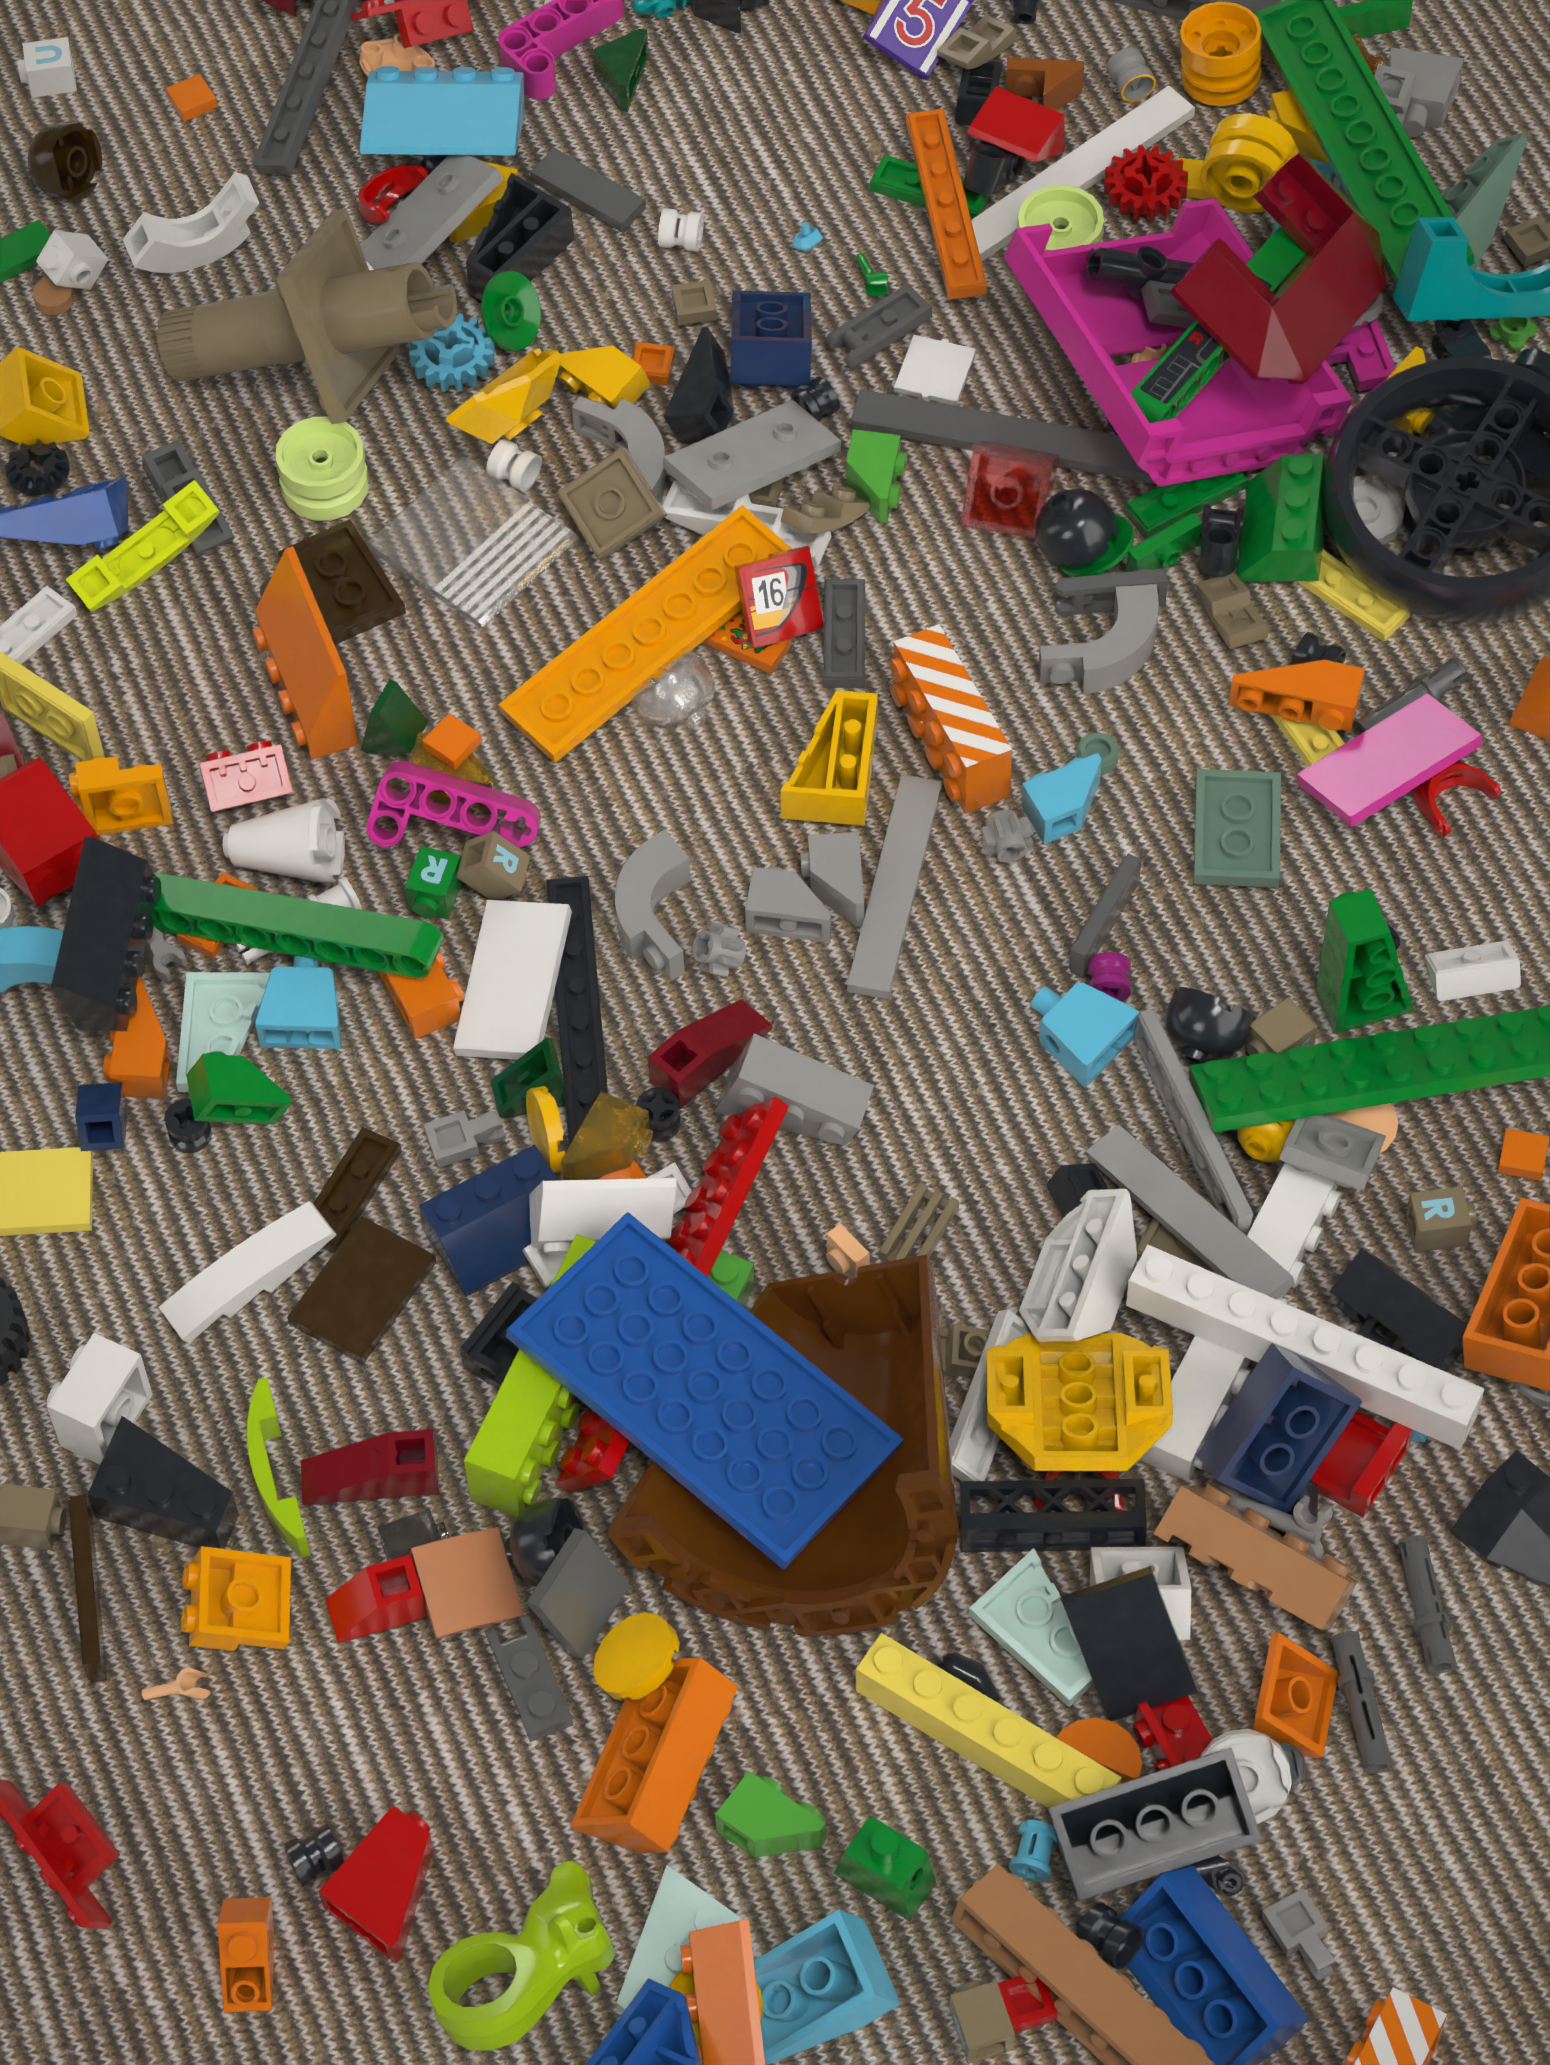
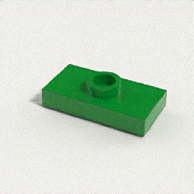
M1195 513L1189 514L1130 548L1125 572H1133L1139 569L1153 570L1174 565L1183 554L1199 546L1203 522Z

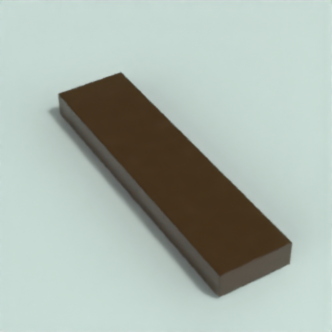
M86 1494L70 1496L68 1504L82 1664L91 1683L107 1681L93 1513Z

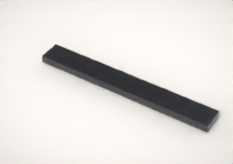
M588 876L547 879L548 903L569 904L572 911L555 986L572 1180H597L613 1171L615 1163Z

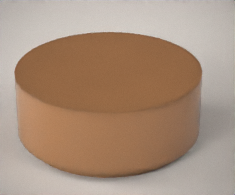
M49 277L38 281L32 292L36 308L46 315H59L66 312L72 306L74 300L71 287L56 286Z

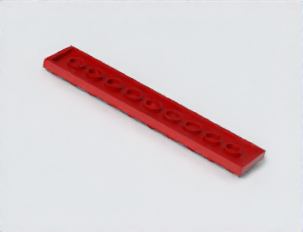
M776 1096L759 1105L755 1103L749 1109L737 1115L732 1114L725 1120L719 1132L722 1139L717 1149L710 1153L703 1164L702 1171L705 1174L700 1184L691 1191L686 1199L685 1207L688 1209L684 1218L672 1229L671 1238L667 1240L671 1248L707 1277L789 1108V1105ZM591 1408L583 1414L578 1423L580 1433L575 1444L566 1450L560 1460L559 1467L562 1471L555 1484L569 1494L612 1479L630 1442Z

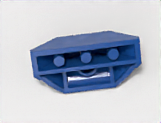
M648 1978L585 2065H701L686 1997L682 1993Z

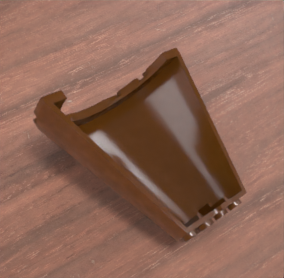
M927 1254L858 1267L857 1277L849 1279L842 1273L833 1271L768 1283L749 1311L904 1439L902 1447L785 1570L652 1460L610 1524L607 1535L616 1547L639 1570L650 1567L665 1578L662 1588L708 1613L735 1623L769 1631L771 1622L794 1625L797 1635L805 1636L842 1635L878 1628L896 1621L898 1612L911 1605L918 1609L935 1594L945 1580L952 1564L957 1544L958 1523L935 1277Z

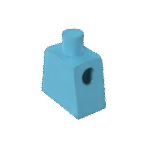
M294 956L293 967L276 966L271 970L255 1023L260 1047L342 1049L338 996L332 969L319 967L320 960Z
M1083 982L1076 983L1063 997L1047 986H1044L1036 993L1031 1002V1007L1044 1016L1040 1022L1039 1041L1042 1046L1085 1088L1133 1040L1140 1013L1135 1008Z

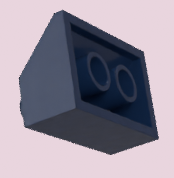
M535 1144L419 1205L423 1231L465 1297L529 1264L522 1251L531 1245L529 1194L542 1181H558Z
M1271 1343L1197 1453V1456L1217 1481L1275 1509L1288 1513L1362 1404V1401L1308 1360Z

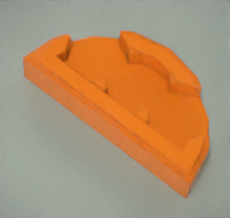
M1100 1718L1077 1720L1063 1728L1056 1737L1122 1777L1121 1780L1127 1782L1139 1778L1141 1775L1142 1759L1138 1744L1129 1731L1113 1721Z

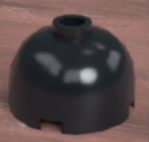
M1082 488L1065 490L1053 495L1039 511L1035 523L1036 540L1040 550L1052 567L1058 568L1057 564H1066L1068 569H1077L1091 564L1109 550L1110 547L1107 541L1113 533L1117 538L1119 523L1112 509L1098 494Z
M1179 987V990L1177 988L1174 989L1168 1004L1165 1020L1166 1030L1171 1040L1183 1048L1181 1056L1201 1064L1206 1063L1208 1058L1223 1060L1233 1056L1244 1045L1250 1035L1251 1024L1256 1018L1235 1004L1231 1010L1228 1006L1220 1003V997L1197 989Z
M555 1497L529 1505L518 1514L511 1528L510 1537L506 1539L505 1553L508 1562L514 1565L519 1575L534 1587H537L574 1528L585 1531L579 1511L572 1500Z

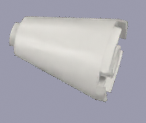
M321 798L232 824L229 832L225 833L223 837L224 855L226 858H230L232 864L237 867L320 883H334L336 880L332 875L341 874L345 857L344 831H336L334 818H341L340 811L333 800Z

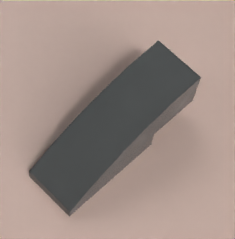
M179 439L142 455V468L163 504L195 480L220 511L198 468L194 469ZM221 511L213 522L190 544L197 555L234 539V535Z

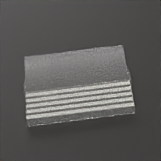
M463 456L368 540L366 545L371 552L410 578L416 586L430 596H435L479 628H483L579 538L569 528L532 504L526 496L513 487L509 488L498 479L488 475L485 470Z

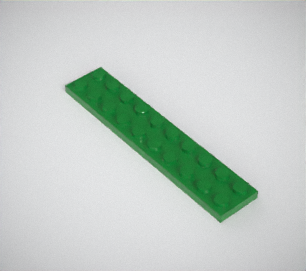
M1285 0L1255 12L1254 14L1258 17L1261 26V38L1351 203L1379 232L1383 261L1397 285L1417 218L1453 217L1452 213L1332 0ZM1468 244L1467 264L1472 265L1475 264L1474 252Z
M1550 1005L1472 1019L1466 1018L1430 1026L1424 1025L1394 1032H1381L1376 1035L1352 1039H1339L1334 1042L1310 1046H1297L1292 1049H1286L1279 1054L1275 1052L1255 1053L1249 1056L1213 1060L1207 1063L1189 1065V1080L1214 1133L1548 1077L1550 1076Z

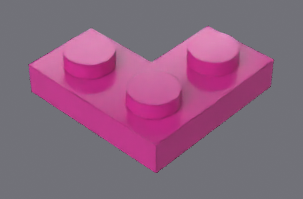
M1377 318L1369 323L1362 321V325L1353 326L1326 357L1329 365L1347 361L1358 391L1375 388L1385 381L1396 369Z

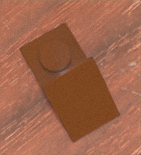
M1008 57L1006 90L1024 97H1043V106L1057 111L1082 94L1084 61Z

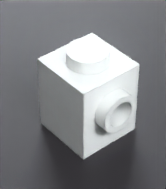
M54 230L36 262L56 286L91 290L108 258L89 235Z

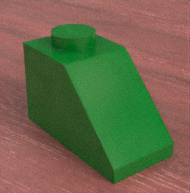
M220 1051L202 1054L186 1074L194 1121L274 1125L292 1104L290 1095L244 1056L226 1055Z

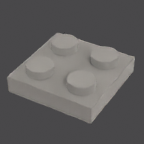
M1328 1114L1296 1119L1279 1160L1290 1163L1292 1167L1299 1171L1314 1172L1328 1177L1340 1186L1347 1188L1355 1187L1364 1191L1386 1136Z

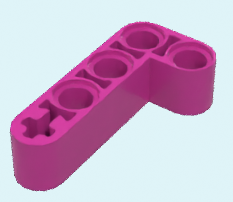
M552 0L500 32L498 45L501 67L512 68L514 72H523L524 93L528 97L540 100L552 96L557 88L554 59L619 21L625 14L624 0Z
M397 761L391 763L383 773L367 821L366 831L371 841L378 846H393L401 840L410 814H414L480 836L495 831L515 846L523 847L533 842L537 836L541 815L537 806L526 799L410 762ZM402 777L409 783L410 789L406 792H397L390 786L389 779ZM433 790H443L449 795L451 802L445 805H438L430 799L429 793ZM477 802L483 803L489 807L491 814L485 818L476 817L470 811L469 806ZM500 809L505 810L501 824L496 823ZM390 816L395 819L398 828L392 831L384 830L378 825L377 818ZM518 817L526 819L523 830L515 827Z

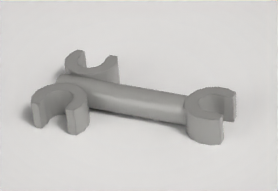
M1221 1482L1216 1485L1232 1496L1230 1500L1231 1505L1243 1512L1247 1506L1257 1510L1271 1519L1269 1526L1283 1532L1288 1530L1302 1537L1311 1544L1308 1551L1320 1559L1322 1558L1323 1546L1320 1542L1323 1532L1322 1527L1332 1518V1506L1326 1504L1319 1511L1318 1517H1315L1308 1510L1310 1497L1305 1495L1294 1506V1516L1248 1498L1244 1496V1493Z

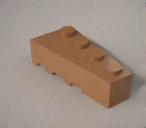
M1208 1483L1205 1488L1201 1486H1180L1153 1533L1154 1535L1166 1542L1170 1539L1180 1538L1189 1544L1186 1549L1192 1557L1215 1567H1219L1220 1564L1228 1568L1226 1574L1234 1581L1257 1592L1260 1588L1268 1592L1265 1597L1269 1601L1320 1630H1330L1358 1583L1357 1580L1347 1575L1351 1569L1349 1566L1326 1554L1322 1560L1310 1553L1308 1549L1311 1544L1288 1530L1282 1536L1268 1527L1271 1519L1248 1506L1244 1512L1229 1503L1232 1498L1230 1494L1211 1483Z

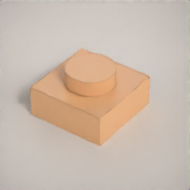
M841 1223L827 1233L826 1257L837 1273H846L852 1279L857 1277L858 1267L870 1265V1253Z

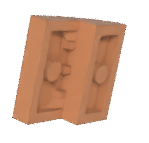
M498 1527L471 1532L410 1549L435 1640L478 1627L479 1629L517 1619L524 1615Z

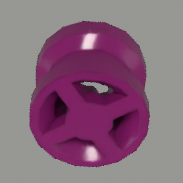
M1116 952L1099 953L1090 958L1088 961V973L1093 979L1089 982V986L1121 1002L1128 999L1131 995V982L1127 979V976L1131 973L1130 959Z

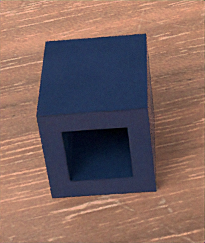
M122 1082L78 1085L75 1119L81 1151L125 1148L127 1111Z

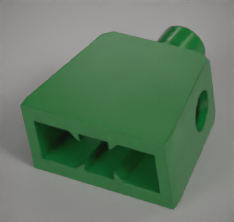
M870 1816L845 1850L834 1871V1875L909 1922L936 1885V1879L927 1851Z

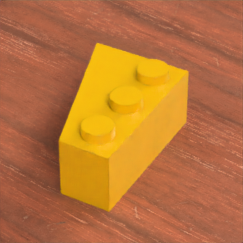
M835 691L814 729L812 740L807 749L803 750L797 760V767L789 781H785L780 790L781 819L865 826L878 726L877 693Z

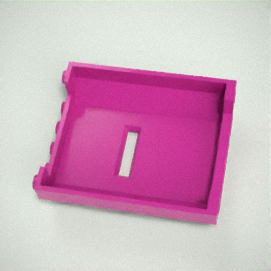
M1216 198L1183 203L1170 232L1079 245L1070 248L1044 251L1053 231L1050 224L1015 229L1004 259L1137 465L1143 471L1145 470L1159 487L1268 467L1282 455L1304 454L1303 445L1321 432L1327 437L1340 427L1353 399L1326 359L1304 384H1291L1286 379L1253 380L1230 357L1175 419L1149 423L1132 397L1131 392L1161 358L1116 366L1110 358L1111 356L1144 351L1145 347L1148 346L1152 349L1161 348L1162 344H1166V347L1173 346L1188 328L1150 323L1144 300L1134 298L1125 292L1122 287L1088 282L1085 275L1088 253L1092 248L1098 249L1099 247L1136 253L1139 247L1150 246L1162 252L1167 259L1195 263L1214 241L1221 238L1247 264L1254 254Z

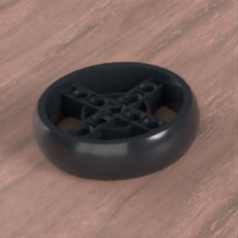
M1482 357L1444 358L1412 366L1391 376L1371 390L1351 410L1336 433L1328 453L1323 474L1322 495L1324 511L1333 541L1344 561L1368 588L1384 600L1407 612L1428 619L1450 623H1483L1506 619L1531 610L1550 599V500L1528 490V481L1524 467L1516 454L1517 449L1533 424L1550 436V380L1534 371L1501 360ZM1465 404L1491 407L1477 431L1451 432L1431 442H1427L1393 426L1414 413L1446 405ZM1507 424L1513 428L1503 429L1499 425ZM1395 452L1401 454V456L1390 457L1387 454ZM1487 455L1494 459L1482 460L1479 457ZM1357 466L1405 489L1407 505L1417 527L1399 556L1385 548L1373 536L1360 517L1354 499V477ZM1431 469L1438 473L1429 475L1422 471ZM1505 504L1510 506L1511 508L1499 509L1496 507V505ZM1443 518H1449L1455 522L1446 524L1440 522L1439 520ZM1540 521L1546 523L1547 526L1538 527L1532 523ZM1503 536L1543 555L1518 569L1496 575L1456 577L1441 574L1456 548L1485 546L1499 540ZM1422 550H1430L1433 551L1435 554L1426 556L1422 555L1419 552Z

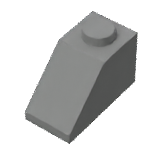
M859 832L808 835V852H800L801 876L810 877L811 891L819 900L854 926L862 927L864 921V894Z
M753 867L745 908L747 933L826 943L831 942V912L796 872L785 871L778 867Z

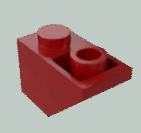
M411 1554L365 1567L325 1599L338 1644L427 1618L423 1594Z

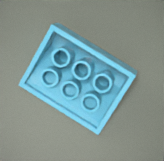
M383 66L377 68L376 71H370L366 84L360 154L516 155L525 117L523 72H514V69L509 67H497L492 69L491 72H476L472 67H457L453 71H437L435 67L423 66L416 68L414 71H399V68L394 66Z

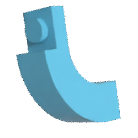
M31 926L0 929V994L9 987L21 983L38 982L52 984L63 936L62 930Z

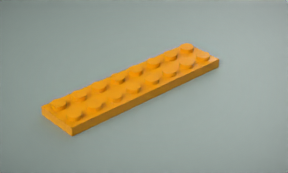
M743 505L740 506L499 703L500 713L548 758L556 763L742 609L734 566L769 558L768 555L791 550L792 548Z

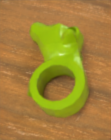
M565 1861L551 1871L548 1877L547 1888L530 1906L520 1935L503 1932L473 1935L460 1940L447 1949L433 1966L428 1991L436 2021L447 2032L454 2043L471 2051H491L510 2045L521 2039L538 2022L569 1980H574L592 1997L601 1990L595 1972L610 1966L616 1954L611 1938L605 1929L594 1902L591 1878L580 1864L574 1861ZM494 1973H512L515 1975L514 1981L506 1992L493 2002L478 2007H463L459 2005L460 1998L468 1987L480 1978Z

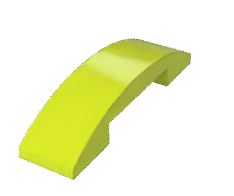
M195 480L162 504L165 508L162 513L102 559L99 555H96L66 578V581L91 612L126 594L163 568L188 547L218 516L220 511Z

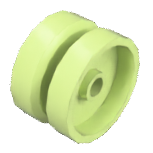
M1067 185L1046 186L1033 192L1021 205L1018 213L1017 228L1050 224L1053 228L1044 251L1103 242L1104 216L1102 207L1094 196L1081 188Z
M327 416L310 417L298 421L283 432L276 444L275 460L277 471L280 475L281 493L290 509L297 515L314 521H332L349 515L362 504L368 493L369 477L365 463L364 444L356 429L347 422L331 424Z

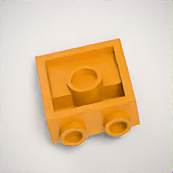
M117 756L107 758L94 757L87 761L75 762L76 772L69 773L72 798H75L76 806L96 831L97 835L174 824L161 764H141L133 768L121 770Z
M201 1546L192 1562H186L182 1578L183 1589L191 1590V1605L186 1604L184 1606L181 1616V1631L190 1633L189 1646L235 1651L238 1645L241 1644L284 1650L289 1643L291 1557Z

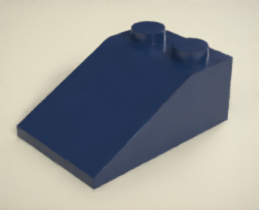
M732 290L730 383H739V385L747 388L758 387L761 384L779 385L786 389H796L801 385L809 386L812 352L811 293Z

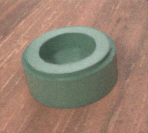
M1091 733L1080 740L1077 746V758H1086L1098 753L1102 759L1101 775L1111 772L1116 767L1119 747L1111 736L1104 733Z

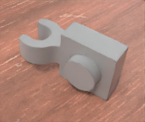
M154 927L151 939L146 941L144 955L154 965L157 977L168 983L171 980V975L165 965L169 962H176L179 966L185 968L187 961L184 952L168 944L164 940L162 932Z
M465 1110L423 1124L438 1168L479 1155L476 1143L493 1144L506 1138L498 1111H491L468 1121Z
M1304 1888L1262 1910L1263 1921L1286 1957L1300 1951L1309 1973L1316 1982L1333 1974L1330 1966L1335 1961L1320 1940L1328 1935L1329 1927Z

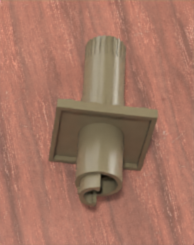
M347 208L332 211L276 277L277 288L270 289L264 293L166 311L159 318L160 322H158L156 334L161 362L163 361V366L167 369V373L174 380L177 379L178 382L276 364L287 365L305 361L306 368L313 375L317 385L321 407L327 412L331 424H337L347 421L399 353L397 344L429 339L435 334L437 329L444 331L453 325L457 314V300L453 284L434 287L428 271L418 262L369 270Z

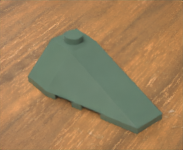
M1524 133L1494 141L1464 170V174L1467 177L1465 180L1457 183L1451 189L1446 188L1441 193L1453 217L1469 239L1468 244L1474 252L1475 264L1471 265L1474 268L1481 264V257L1493 240L1528 140Z

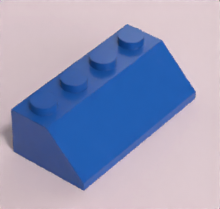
M1194 1866L1162 1873L1119 1918L1121 1921L1128 1919L1143 1928L1144 1931L1141 1947L1128 1964V1967L1158 2007L1167 2014L1171 2024L1187 2039H1193L1199 2043L1205 2050L1207 2057L1215 2065H1257L1281 2049L1310 2019Z

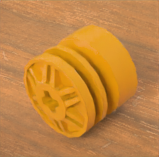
M1221 1L1204 4L1192 10L1183 20L1180 30V50L1182 54L1181 80L1184 90L1194 100L1213 106L1238 104L1251 97L1258 89L1262 76L1260 55L1261 26L1258 17L1244 6Z

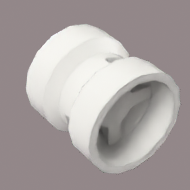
M663 208L658 231L659 247L672 248L675 245L683 246L687 251L698 252L703 236V213L691 211L685 215L679 214L676 209Z
M502 439L495 445L488 458L486 472L498 480H509L512 487L525 492L536 481L541 470L542 458L540 455L528 450L522 452L517 444L507 439Z

